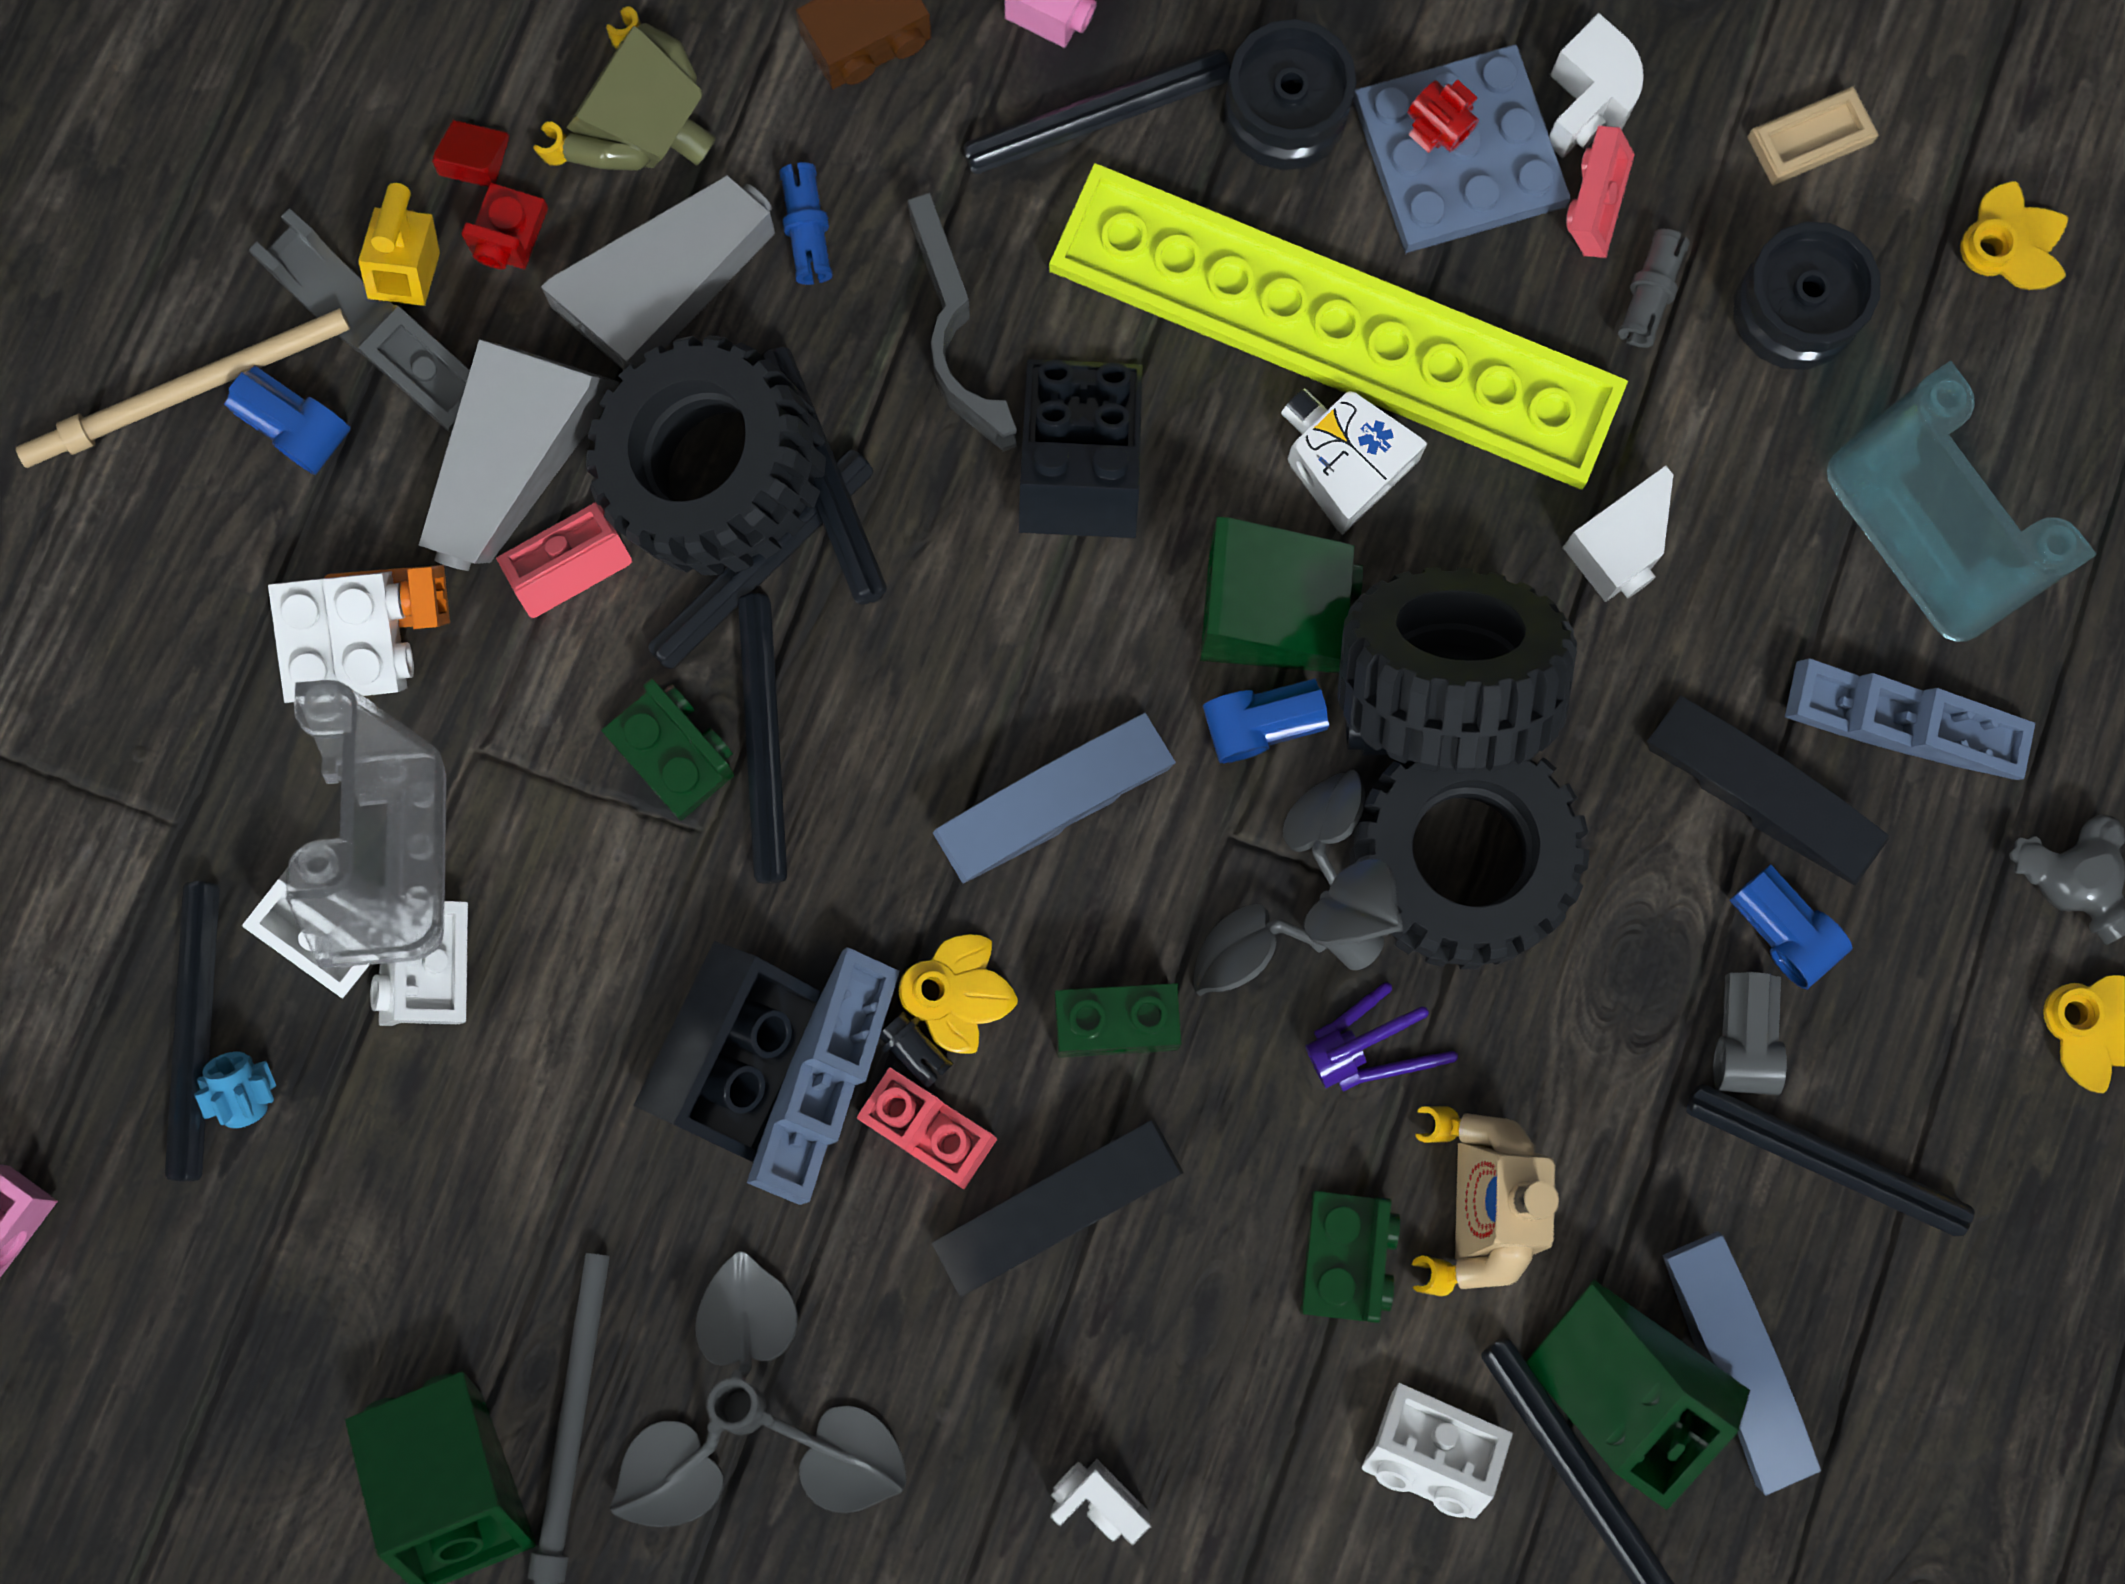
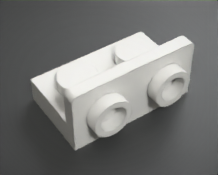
M395 899L382 906L381 914L375 915L372 923L371 937L381 948L380 975L375 974L372 978L370 1003L373 1011H379L380 1026H393L398 1023L462 1024L466 1022L468 902Z
M1398 1383L1392 1391L1375 1444L1365 1457L1362 1469L1376 1476L1377 1480L1389 1489L1400 1492L1410 1491L1433 1501L1436 1508L1445 1514L1475 1519L1494 1497L1513 1433Z
M1098 1459L1087 1469L1080 1462H1077L1053 1487L1055 1491L1051 1496L1056 1502L1053 1504L1051 1517L1059 1526L1087 1498L1091 1502L1088 1506L1090 1509L1087 1513L1088 1516L1113 1541L1122 1534L1133 1545L1150 1527V1512Z

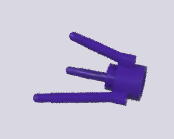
M1384 982L1370 994H1367L1332 1023L1314 1031L1317 1039L1305 1045L1312 1065L1325 1089L1339 1083L1343 1092L1360 1083L1454 1063L1458 1060V1054L1455 1051H1448L1360 1070L1357 1069L1358 1066L1367 1063L1362 1051L1363 1049L1410 1027V1025L1426 1018L1429 1014L1428 1009L1421 1006L1357 1038L1352 1030L1340 1034L1392 991V985L1388 982Z

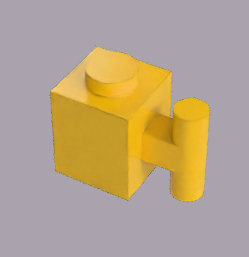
M392 183L388 185L382 207L374 208L358 261L367 299L425 306L440 250L432 214L406 210L411 192L403 184Z

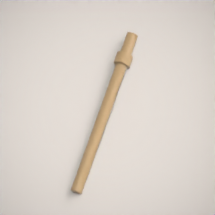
M336 309L89 416L83 417L78 413L56 423V430L16 446L17 455L26 468L66 451L74 455L95 446V439L234 380L241 372L250 370L254 365L262 368L351 329L342 309Z

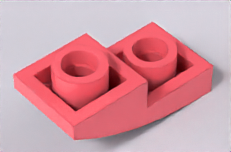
M890 1067L856 1117L859 1121L964 1190L997 1141L993 1134L944 1104L939 1098Z

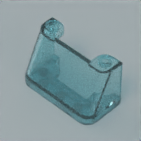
M1949 361L1924 378L1845 443L1830 459L1827 467V479L1832 490L1934 628L1947 639L1955 642H1967L1999 623L2097 554L2080 531L2070 522L2061 518H2044L2021 532L1950 437L1951 433L1959 429L1971 417L1975 402L1974 394L1968 382L1952 361Z

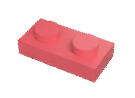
M1598 126L1593 146L1588 147L1583 155L1581 165L1583 182L1578 199H1573L1568 208L1567 228L1584 256L1606 258L1634 158V153L1620 127Z

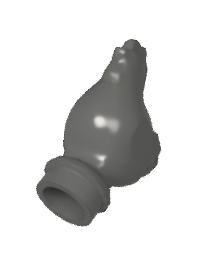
M2099 814L2087 820L2080 830L2074 847L2061 854L2052 852L2042 846V842L2037 836H2032L2029 839L2018 838L2015 841V847L2009 853L2010 860L2015 863L2014 873L2024 874L2031 884H2037L2050 905L2061 911H2084L2092 918L2089 924V931L2096 933L2104 945H2108L2125 936V897L2122 894L2125 882V863L2120 851V847L2125 842V832L2121 823L2115 817Z

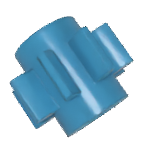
M229 1052L217 1056L205 1065L202 1072L203 1077L197 1079L201 1090L194 1094L204 1119L216 1115L220 1125H225L229 1128H241L257 1122L266 1114L268 1110L267 1103L274 1101L270 1090L276 1084L266 1061L254 1065L250 1055H246L243 1052Z

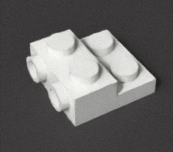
M392 571L268 585L284 703L395 693L407 689L406 678H412L414 674L413 655L410 644L408 642L401 643L398 619H404L405 616L401 606L400 583L393 584Z

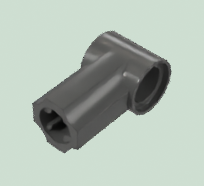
M1756 972L1728 973L1725 975L1723 1036H1720L1717 1041L1713 1061V1078L1717 1090L1768 1095L1781 1094L1787 1069L1786 1048L1784 1043L1779 1041L1781 977Z

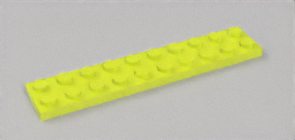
M1096 163L1092 167L1049 263V271L1344 393L1348 391L1355 392L1371 404L1581 490L1589 479L1628 383V380Z

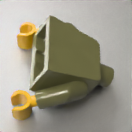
M624 7L620 13L628 27L620 30L613 28L610 24L606 26L616 51L566 127L573 133L567 136L554 122H546L541 127L548 137L557 139L554 145L549 148H541L538 145L533 147L543 161L549 165L557 166L569 161L596 169L639 171L644 167L653 168L656 166L670 147L695 165H699L716 139L714 135L689 119L703 93L696 85L697 75L682 43L650 24H641L637 12L631 7Z

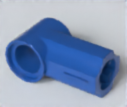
M255 365L250 370L241 372L229 387V395L224 404L234 415L272 439V444L285 456L313 475L319 472L351 430L347 423L327 407L311 397H307L304 400Z
M1316 679L1285 687L1282 686L1255 695L1251 690L1234 692L1212 699L1203 705L1219 763H1231L1251 758L1270 749V745L1326 731L1329 728L1327 707L1322 690L1319 688Z
M1772 865L1763 869L1729 899L1772 947L1770 954L1778 968L1794 984L1802 989L1808 990L1853 949L1851 941L1842 928L1825 913L1819 910L1813 911Z

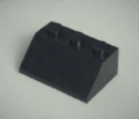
M714 941L633 1106L754 1163L767 1122L788 1068L822 992L757 956Z

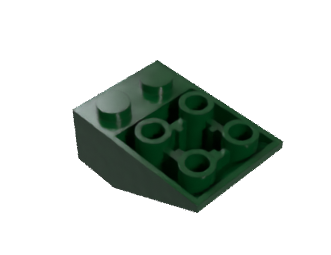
M1596 1280L1589 1284L1526 1360L1527 1365L1537 1380L1613 1472L1666 1510L1669 1509L1738 1433L1750 1389Z

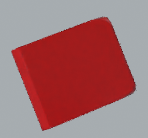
M453 120L435 150L432 163L439 176L489 187L490 183L496 184L510 136L506 132Z

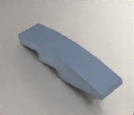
M1810 658L1796 662L1785 718L1847 738L1939 763L2014 780L2025 778L2035 728L2034 722L1939 688L1922 691L1875 673L1858 676Z
M1143 713L990 796L935 829L933 835L964 884L1059 835L1067 826L1112 804L1121 794L1168 771L1176 762L1147 714Z
M850 948L842 951L790 1063L762 1136L747 1180L748 1184L799 1205L810 1202L827 1145L838 1142L855 1085L866 1082L900 972L899 970Z
M1717 1231L1664 1254L1663 1258L1697 1353L1750 1389L1741 1426L1737 1434L1755 1485L1766 1496L1820 1472V1466L1779 1359L1723 1235Z

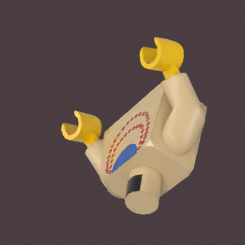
M1425 1106L1419 1108L1417 1112L1430 1113L1434 1117L1436 1125L1433 1133H1415L1419 1141L1424 1143L1451 1142L1458 1136L1461 1143H1458L1455 1237V1259L1457 1263L1452 1265L1447 1260L1429 1256L1415 1258L1412 1261V1266L1431 1268L1432 1276L1426 1285L1413 1286V1289L1430 1295L1445 1296L1454 1289L1456 1284L1461 1289L1511 1285L1521 1277L1531 1262L1533 1255L1551 1248L1553 1243L1554 1213L1559 1203L1558 1193L1554 1188L1555 1164L1553 1158L1536 1153L1535 1146L1521 1125L1513 1120L1465 1113L1462 1118H1459L1458 1113L1448 1106Z

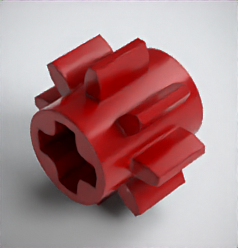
M1458 79L1452 85L1448 83L1445 87L1437 80L1433 81L1417 96L1407 111V114L1414 120L1412 124L1414 128L1409 133V136L1428 153L1435 147L1437 149L1440 148L1441 145L1448 152H1453L1467 139L1479 122V118L1472 113L1474 109L1472 105L1478 97Z

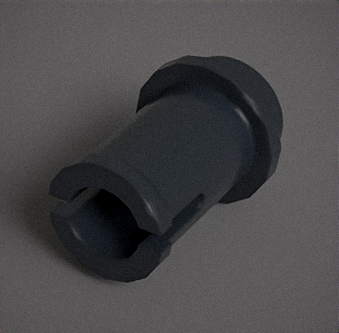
M902 1012L880 1033L879 1038L885 1044L881 1049L884 1053L890 1049L922 1084L923 1089L926 1090L938 1078L926 1066L922 1058H925L941 1076L954 1063L950 1059L948 1060L916 1025L921 1021L920 1019L915 1017L912 1020L905 1012Z

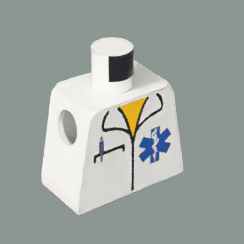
M1305 388L1293 397L1281 412L1302 434L1291 447L1288 457L1289 464L1342 535L1420 461L1427 446V443L1421 437L1352 391L1345 393L1327 410Z

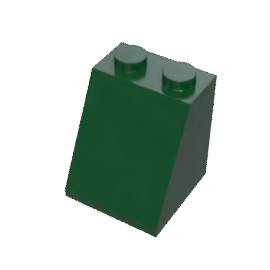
M1217 517L1209 547L1200 661L1339 673L1344 619L1348 616L1350 599L1357 600L1361 596L1363 582V565L1353 564L1354 545L1238 519Z
M463 1371L457 1374H443L426 1381L422 1388L398 1398H383L374 1401L364 1409V1412L345 1419L377 1556L406 1583L447 1584L537 1546L483 1394Z

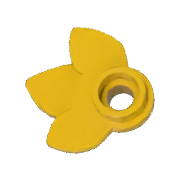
M2016 181L1999 185L1991 189L1984 196L1979 206L1978 221L1968 228L1961 239L1960 251L1964 262L1978 274L1985 276L2001 274L2013 285L2022 289H2045L2057 284L2065 277L2066 273L2060 263L2049 252L2061 238L2068 222L2067 216L2043 208H2024V197ZM1986 242L1991 244L1995 248L1996 256H1990L1984 252L1980 243Z
M981 935L955 936L944 941L936 950L932 960H925L912 965L906 970L900 980L899 997L904 1009L914 1018L917 1017L922 1021H926L933 1041L949 1052L959 1054L976 1053L979 1045L978 1024L990 1023L1003 1018L1018 1003L1017 996L1009 983L997 973L986 970L991 956L992 941ZM925 979L933 980L939 986L940 993L936 1001L928 1000L922 994L921 987Z
M2105 976L2089 987L2079 983L2062 985L2049 994L2044 1004L2043 1015L2046 1026L2060 1040V1060L2068 1075L2080 1086L2095 1093L2101 1094L2107 1091L2111 1081L2112 1066L2125 1067V976ZM2069 1003L2074 1004L2080 1011V1020L2076 1025L2068 1022L2065 1017V1007Z

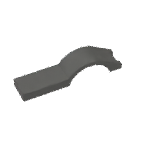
M930 193L909 199L910 223L942 308L941 313L937 317L931 339L936 386L948 406L999 449L1006 451L1015 448L1017 443L1013 434L1017 432L1007 402L1004 400H986L965 390L949 371L945 360L946 349L956 330L970 319L969 299Z
M289 208L281 216L289 228L268 250L256 242L249 249V252L317 318L341 308L351 329L337 336L366 357L450 433L454 427L470 370L399 306L389 301L367 299L363 280L344 264L320 239L316 232Z

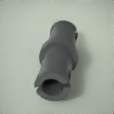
M1658 229L1655 231L1642 271L1634 275L1630 286L1633 297L1624 322L1618 331L1619 337L1621 339L1627 338L1626 343L1643 348L1652 346L1665 306L1674 301L1678 290L1674 281L1684 253L1690 244L1687 237L1680 239V232L1671 229Z

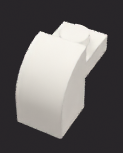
M1599 13L1560 52L1550 75L1577 99L1556 120L1549 135L1554 151L1563 158L1577 143L1581 147L1586 148L1595 139L1598 126L1620 127L1622 130L1641 93L1643 68L1638 52L1632 43Z

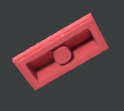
M596 502L496 558L514 593L531 618L540 616L632 563V558L618 533L606 520L603 508Z

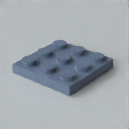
M1517 45L1355 90L1353 102L1405 253L1567 207L1571 197ZM1458 79L1478 97L1472 105L1474 107L1472 113L1479 118V122L1467 139L1453 152H1448L1441 145L1440 148L1437 149L1435 147L1428 153L1409 136V133L1414 128L1412 126L1414 120L1407 114V111L1417 96L1433 81L1437 80L1445 87L1448 83L1452 85Z

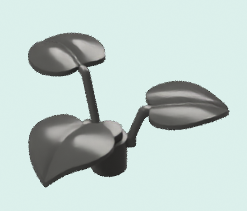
M1350 769L1346 773L1336 774L1311 788L1292 806L1284 822L1283 838L1285 843L1296 852L1312 848L1313 856L1330 884L1329 891L1321 893V900L1307 914L1304 923L1305 930L1280 919L1269 922V911L1261 904L1245 906L1232 912L1212 929L1198 954L1194 969V990L1200 997L1207 992L1232 990L1258 976L1265 969L1276 948L1275 934L1283 933L1301 940L1313 947L1318 953L1328 948L1348 969L1361 970L1374 962L1381 953L1384 946V935L1403 930L1397 907L1395 878L1391 869L1384 862L1378 859H1367L1347 867L1337 875L1326 855V844L1337 843L1350 836L1362 816L1365 804V787L1363 779L1355 770Z
M737 1252L713 1277L702 1298L696 1317V1339L705 1358L719 1366L731 1365L740 1361V1367L731 1373V1378L718 1383L708 1397L707 1408L712 1421L708 1424L709 1434L706 1443L702 1446L700 1438L693 1428L676 1421H661L642 1430L632 1441L624 1456L617 1489L610 1510L614 1515L624 1520L652 1527L682 1525L703 1516L717 1502L724 1487L722 1470L713 1460L708 1458L717 1448L721 1432L724 1430L737 1435H745L754 1432L761 1425H764L811 1447L803 1456L799 1466L801 1484L807 1496L816 1505L835 1513L861 1511L902 1493L906 1486L905 1463L901 1450L887 1427L878 1418L860 1408L840 1406L827 1410L819 1421L816 1437L767 1414V1403L764 1395L759 1389L746 1382V1378L752 1369V1359L770 1361L780 1356L788 1348L796 1333L798 1314L794 1300L785 1286L759 1266L749 1255L744 1252Z

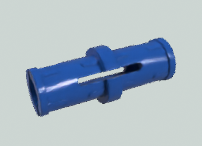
M801 162L797 163L800 186L798 185L797 175H794L792 164L781 168L779 171L787 215L783 218V227L785 234L791 237L796 281L800 284L812 285L814 284L811 267L812 261L814 271L818 273L820 283L828 281L833 275L829 264L824 234L829 229L826 212L820 209L816 167L813 164Z

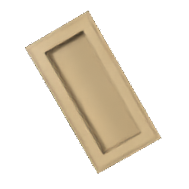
M1850 87L1753 128L1748 135V139L1773 186L1870 145L1879 135L1855 88Z

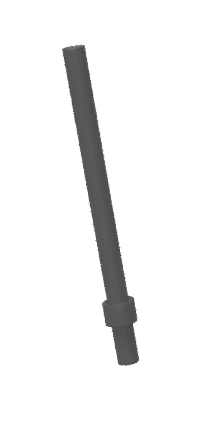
M585 1253L538 1552L531 1553L528 1579L533 1580V1584L565 1583L569 1556L563 1555L609 1266L610 1256Z

